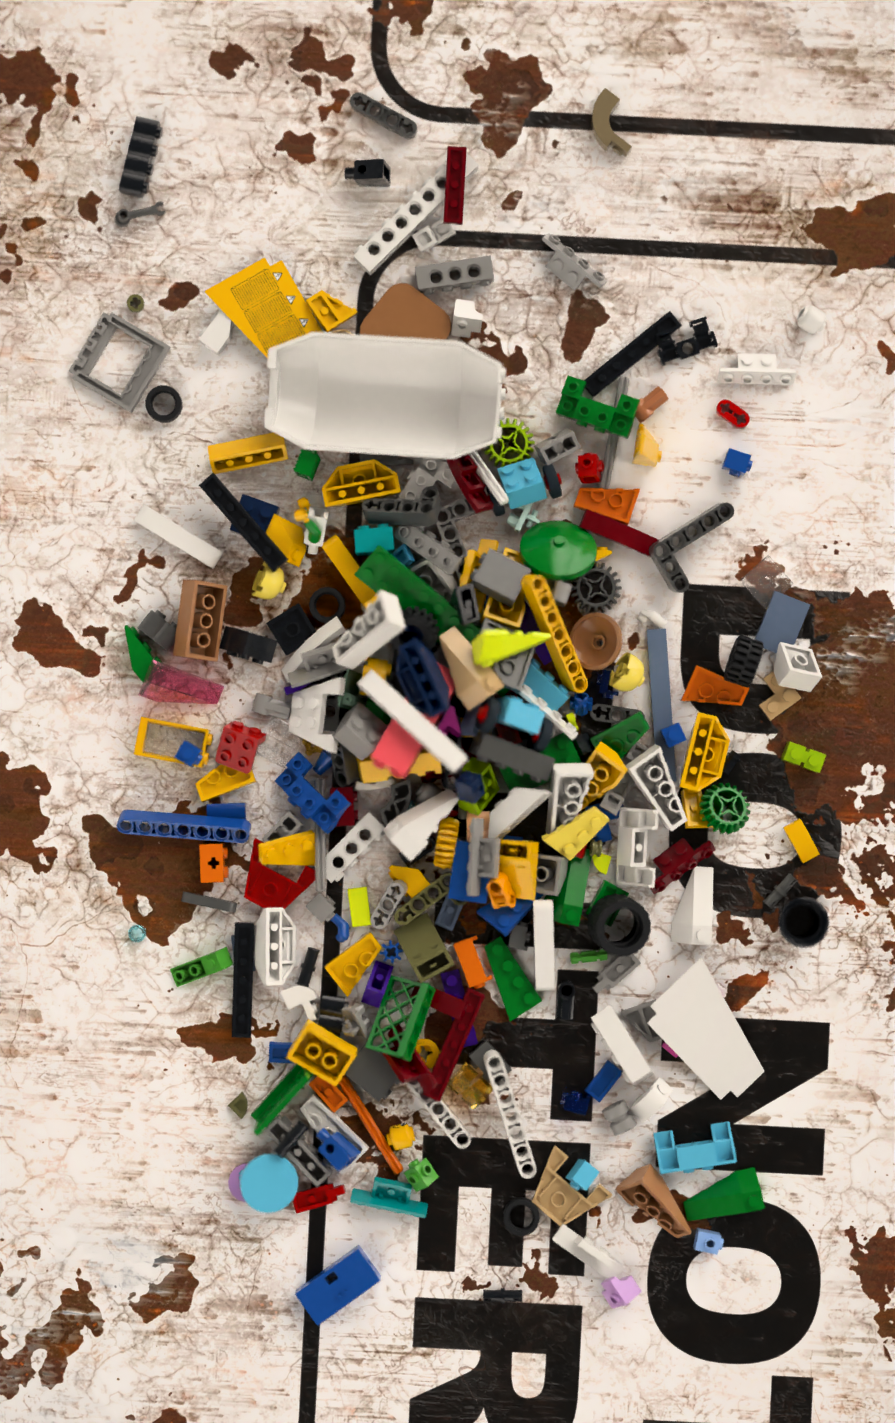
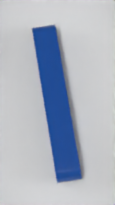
M124 810L120 813L117 829L123 834L244 843L249 839L251 824L248 820L240 818Z

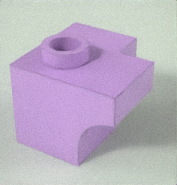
M615 1276L607 1278L601 1283L605 1289L601 1293L611 1308L629 1304L642 1292L632 1276L623 1277L620 1280Z

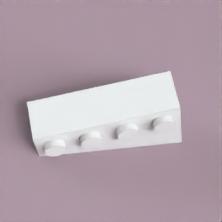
M382 590L378 592V598L374 603L370 602L367 605L365 614L362 617H357L353 628L350 631L347 630L332 647L336 664L353 670L406 628L397 596Z
M611 1005L591 1017L593 1020L591 1023L592 1028L596 1034L600 1032L603 1036L601 1042L606 1050L610 1048L614 1055L611 1058L616 1066H622L624 1072L621 1074L627 1083L631 1081L635 1087L654 1075Z

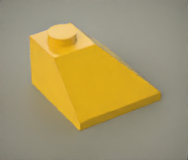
M273 514L266 534L289 559L286 563L299 567L307 550L306 544H304L303 528Z

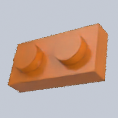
M318 1076L309 1083V1086L333 1113L348 1101V1098L338 1087Z

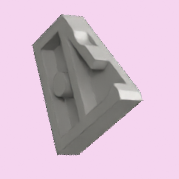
M656 999L621 1011V1015L626 1017L650 1043L662 1039L648 1025V1022L656 1015V1012L650 1007Z

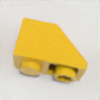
M397 865L388 867L390 869L388 874L393 881L402 880L406 883V897L410 896L413 898L430 885L419 868Z

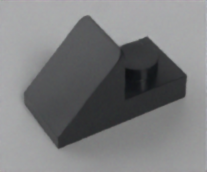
M473 583L454 588L450 605L457 606L460 625L465 626L481 620Z

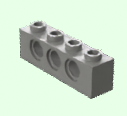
M491 255L415 267L418 290L424 295L433 294L437 290L450 292L456 287L469 289L472 288V285L479 284L481 287L491 285V282H494ZM475 269L479 272V275L473 278L469 276L468 272ZM453 272L459 273L460 278L458 280H452L449 277L450 274ZM438 275L441 277V281L433 283L431 277Z

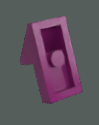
M452 706L449 707L437 728L445 737L448 734L446 731L456 737L461 735L457 716Z

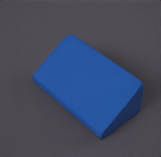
M246 803L206 804L207 816L246 819Z

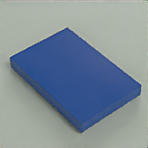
M457 840L448 898L486 904L488 895L486 886L490 878L481 877L480 896L467 895L466 884L469 874L467 865L470 856L468 846L470 842Z

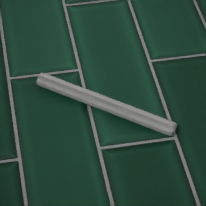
M627 377L619 378L614 408L617 407L621 394L627 395L630 381ZM611 433L608 435L603 461L604 471L601 472V482H599V488L608 489L610 485L619 436Z
M316 779L314 781V788L325 798L324 779ZM315 823L316 892H325L326 835Z

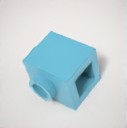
M578 1159L565 1178L570 1181L569 1185L575 1190L587 1191L599 1174V1171L586 1160Z

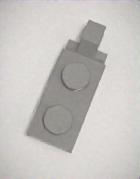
M634 954L617 957L596 977L599 981L592 986V989L598 994L604 988L607 991L610 988H614L641 962Z

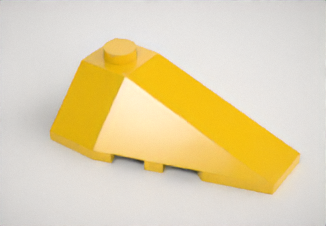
M639 423L632 464L655 467L657 462L661 461L662 451H659V444L644 424Z
M603 742L599 743L586 761V763H590L595 774L593 779L590 780L587 795L584 796L581 810L616 787L628 771L617 752Z

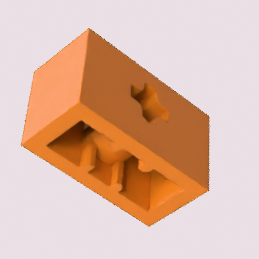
M224 843L199 844L201 883L225 882V878H229V868L225 866V859H228V847H224ZM213 857H215L216 861H219V865H216V868L210 865Z

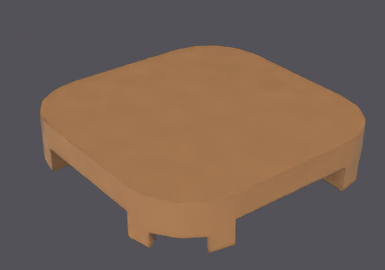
M399 283L390 287L360 326V335L448 340L451 334V321L447 313L415 287L405 283Z

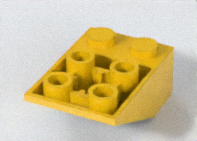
M500 839L499 871L506 873L509 877L516 899L535 900L539 842Z

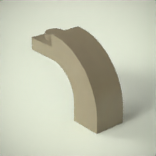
M604 88L593 108L591 119L592 131L596 141L605 151L612 146V150L616 154L626 157L630 153L632 146L616 135L609 123V117L619 105L620 99Z

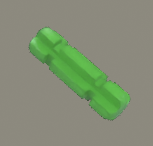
M599 949L598 952L590 950L581 951L580 954L578 952L570 953L571 964H577L579 961L586 963L595 962L597 959H600V961L608 959L607 952L603 949Z

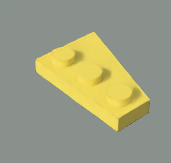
M594 806L574 817V820L568 824H562L554 832L546 833L541 837L544 842L571 861L604 827L609 818Z

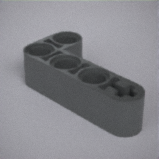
M434 486L424 488L419 500L370 498L362 503L363 513L369 524L407 526L434 525L438 520L442 506L439 491Z

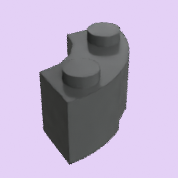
M410 779L391 785V799L384 808L379 810L385 827L397 816L407 811L412 795Z

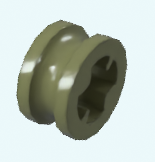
M133 294L128 298L127 306L130 311L138 313L144 308V300L140 295ZM133 299H137L138 302L141 301L138 308L131 307L130 303H133Z
M591 839L589 855L600 857L602 840L596 842L594 839Z

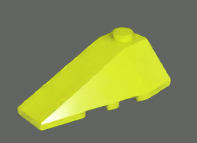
M508 630L483 631L471 642L474 665H481L482 667L492 666L496 662L545 643L551 638V634L530 632L523 635L522 631H516L508 634Z

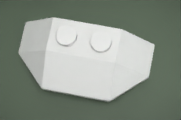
M516 787L508 793L509 796L505 800L497 802L494 805L495 809L490 812L488 838L502 839L553 793L549 790Z
M283 907L264 908L255 925V967L264 986L283 985L285 979L296 965V925Z

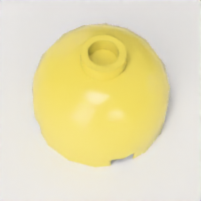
M263 562L262 565L265 568L263 571L259 570L252 586V590L255 592L252 595L270 600L275 598L279 592H284L286 582H284L285 577L281 568L273 572Z
M623 654L615 664L619 665L616 672L612 670L610 673L609 685L619 691L628 692L643 684L645 680L643 676L644 665L633 654Z

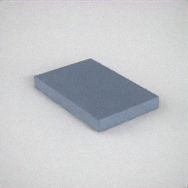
M774 591L755 640L763 642V648L777 653L780 642L794 645L810 604Z

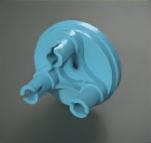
M277 1154L260 1155L251 1160L244 1170L239 1172L240 1176L238 1178L240 1180L241 1194L246 1203L259 1212L273 1213L280 1211L289 1205L296 1195L298 1189L296 1170L286 1158H281Z

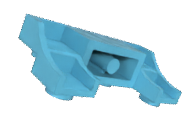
M730 1122L710 1124L711 1140L675 1145L672 1130L653 1133L660 1174L677 1171L692 1173L697 1168L711 1170L714 1169L713 1166L736 1163L737 1158Z

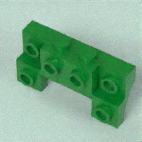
M568 375L555 413L576 421L578 426L586 428L588 425L594 427V431L604 434L606 431L628 439L640 400L621 394L618 405L614 408L582 397L586 381Z

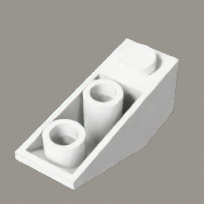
M222 310L216 311L210 319L212 321L208 328L204 327L199 334V341L218 356H220L230 342L233 327L232 320Z

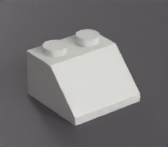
M783 642L778 644L774 674L778 685L811 692L822 678L812 649Z

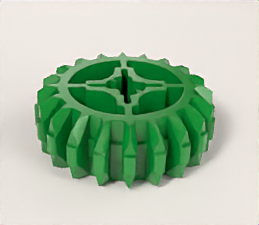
M719 783L717 786L712 785L710 789L705 791V795L701 796L702 802L699 804V807L703 808L699 814L705 816L702 818V821L707 820L709 822L707 827L713 826V832L719 829L720 834L726 832L727 835L743 828L749 820L748 815L751 812L747 809L750 803L745 802L747 796L743 797L741 795L743 790L736 791V786L730 787V783L725 785ZM728 804V806L725 808L726 810L722 813L724 809L723 807H725Z

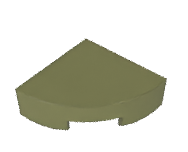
M243 1091L228 1105L240 1119L245 1116L248 1108V1101Z

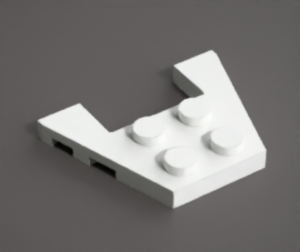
M338 677L293 693L289 732L328 752L337 753L338 740L333 735L323 734L327 695L344 696L346 678Z

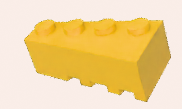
M423 748L409 774H418V776H425L427 771H435V774L442 773L441 763L425 748ZM372 753L362 761L356 757L359 777L363 784L387 781L390 779L389 776H392L389 770L385 768L382 770L373 765L371 760Z

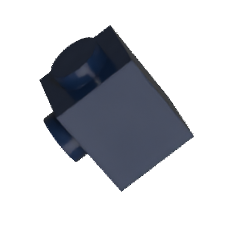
M465 770L455 781L459 800L475 804L485 794L481 774Z

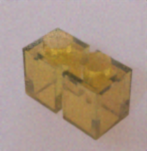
M465 1062L450 1077L447 1086L457 1095L461 1094V1099L474 1110L486 1100L493 1089L483 1077H480L470 1086L471 1081L477 1077L478 1073Z

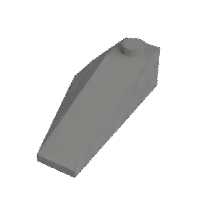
M538 853L537 893L559 895L567 876L568 859L566 857Z

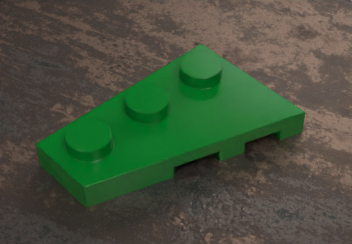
M641 711L591 737L590 740L595 749L600 742H603L617 752L622 759L650 727Z

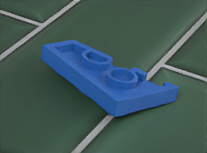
M536 892L535 900H539L544 894ZM516 899L514 908L506 906L494 909L492 903H489L476 912L506 937L533 907V900Z

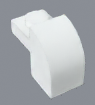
M293 985L281 991L287 1009L302 1004L308 1019L311 1021L317 1019L316 1014L319 1013L316 1003H312L311 1000L316 999L318 996L312 988Z
M659 1077L644 1094L638 1097L629 1110L642 1122H645L667 1102V1098L673 1092V1089Z

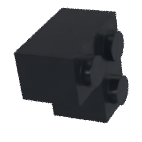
M225 626L219 648L227 650V655L237 657L238 654L239 658L249 660V657H251L252 662L263 665L264 661L272 662L278 641Z

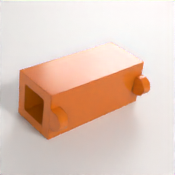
M477 935L453 943L469 988L474 987V990L485 986L484 982L493 979L492 975H485L473 943L474 940L478 939Z

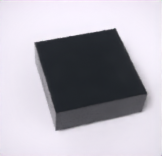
M587 732L572 740L579 757L595 750Z

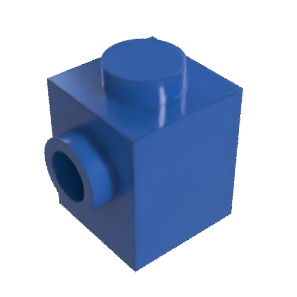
M729 448L721 469L729 471V474L732 476L740 477L746 471L750 472L753 463L750 460L751 455Z
M184 740L174 757L188 766L194 767V765L198 766L202 760L203 755L201 754L203 750Z

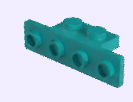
M375 1177L372 1192L353 1188L350 1200L351 1203L360 1206L364 1205L426 1218L428 1209L427 1203L410 1200L411 1184Z

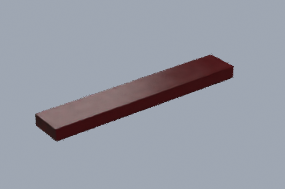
M467 987L462 1000L469 1004L462 1020L454 1018L431 1071L437 1081V1085L430 1094L426 1095L423 1090L422 1095L437 1102L441 1101L486 996L485 994Z

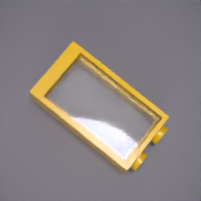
M141 717L134 755L185 764L174 756L184 740L203 750L201 754L203 755L202 760L198 766L194 765L203 768L204 764H208L209 753L206 752L208 745L211 746L213 734H210L211 730Z

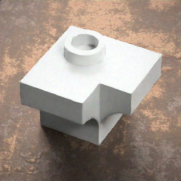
M456 299L452 336L470 338L471 332L481 333L483 314L475 310L474 301Z

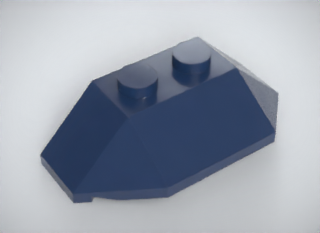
M417 638L400 646L395 673L410 705L431 718L448 710L449 688L434 655Z

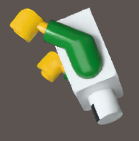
M303 497L297 500L300 509L295 511L294 516L297 522L304 520L303 525L306 527L304 544H307L306 552L317 554L318 547L323 546L329 509L312 507L309 500Z

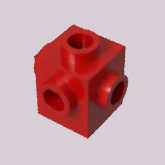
M588 452L584 455H578L575 471L582 484L601 482V472L604 471V464L597 454Z

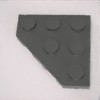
M485 618L478 636L486 630H508V634L516 631L489 618ZM536 647L492 665L494 672L505 688L516 693L521 692Z

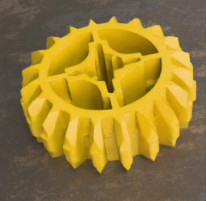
M446 817L440 820L433 862L434 866L443 869H450L452 867L459 829L458 819Z

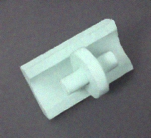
M533 503L518 507V509L523 511L521 516L510 513L506 523L514 527V531L520 533L526 519L528 520L527 528H531L533 523H540V520L536 518L539 511L533 509L532 514L529 515Z

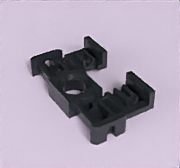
M706 316L689 322L690 328L693 327L694 330L692 335L695 337L676 344L675 340L673 341L671 338V334H673L672 328L655 334L658 347L661 348L657 351V354L660 357L662 366L666 365L665 362L679 357L680 360L699 354V350L711 346L716 348L718 346L714 332L709 330ZM685 343L691 344L693 348L690 354H686L682 350Z

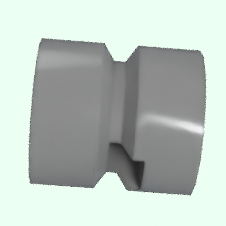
M624 1100L615 1102L602 1111L608 1121H612L610 1128L615 1136L627 1132L637 1124L632 1114H627L629 1110Z

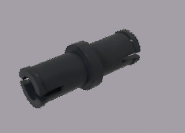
M308 947L304 963H301L302 970L297 982L298 985L309 987L312 973L316 969L315 963L320 950Z
M298 1121L289 1134L286 1133L284 1135L285 1138L274 1149V1152L281 1158H284L287 1152L298 1144L297 1141L308 1130V1127L301 1121Z
M484 1289L483 1302H501V1304H505V1302H522V1289Z

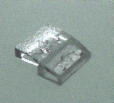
M272 716L263 733L267 734L266 739L258 745L256 754L286 769V764L297 753L303 738L289 732V724Z

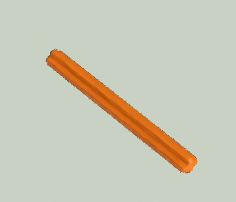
M344 1074L339 1082L340 1087L395 1175L403 1171L401 1163L388 1145V1142L351 1082Z

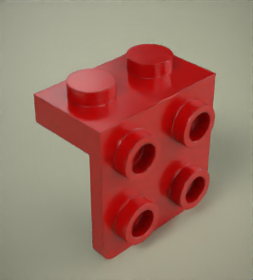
M239 721L230 722L223 727L215 761L243 773H250L258 745L265 741L267 734L262 733L258 728L246 727Z

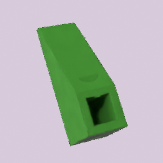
M227 947L174 967L170 971L176 986L179 987L219 972L234 964Z

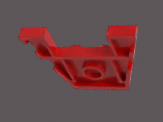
M255 838L244 898L262 908L283 907L285 909L315 881V869L305 866L298 881L294 882L259 861L258 844L264 842Z

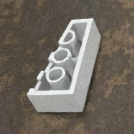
M654 744L625 766L628 770L627 772L653 810H659L658 817L665 828L672 832L686 822L687 818L677 796L674 782L671 779L667 763L662 754V749Z
M554 763L549 791L553 794L548 799L547 834L557 830V827L560 825H566L573 821L574 817L581 811L584 796L587 795L590 780L593 779L595 774L590 763Z

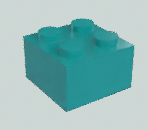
M378 524L377 528H370L369 525L358 526V530H354L356 555H371L379 544L390 554L395 551L393 527H389L388 524Z

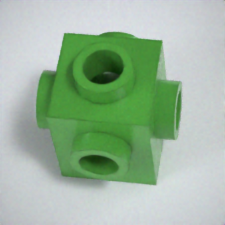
M427 1158L420 1161L418 1159L413 1160L408 1164L409 1168L404 1172L408 1182L416 1192L428 1187L439 1177Z

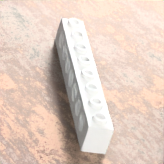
M467 153L465 182L479 169V165ZM442 164L436 170V175L432 179L429 177L422 184L423 188L419 192H413L408 198L410 201L405 206L403 204L400 205L395 211L396 214L391 219L387 218L382 223V228L378 232L374 231L368 237L369 241L364 246L361 244L356 248L354 260L370 276L444 204L445 188H439L437 183L439 181L446 182V165ZM426 194H431L434 199L427 202L423 197ZM413 207L420 209V213L417 215H412L409 211ZM402 220L407 225L404 228H398L396 223ZM385 234L393 236V239L389 242L384 241L382 238ZM372 247H377L380 251L377 255H371L369 250Z

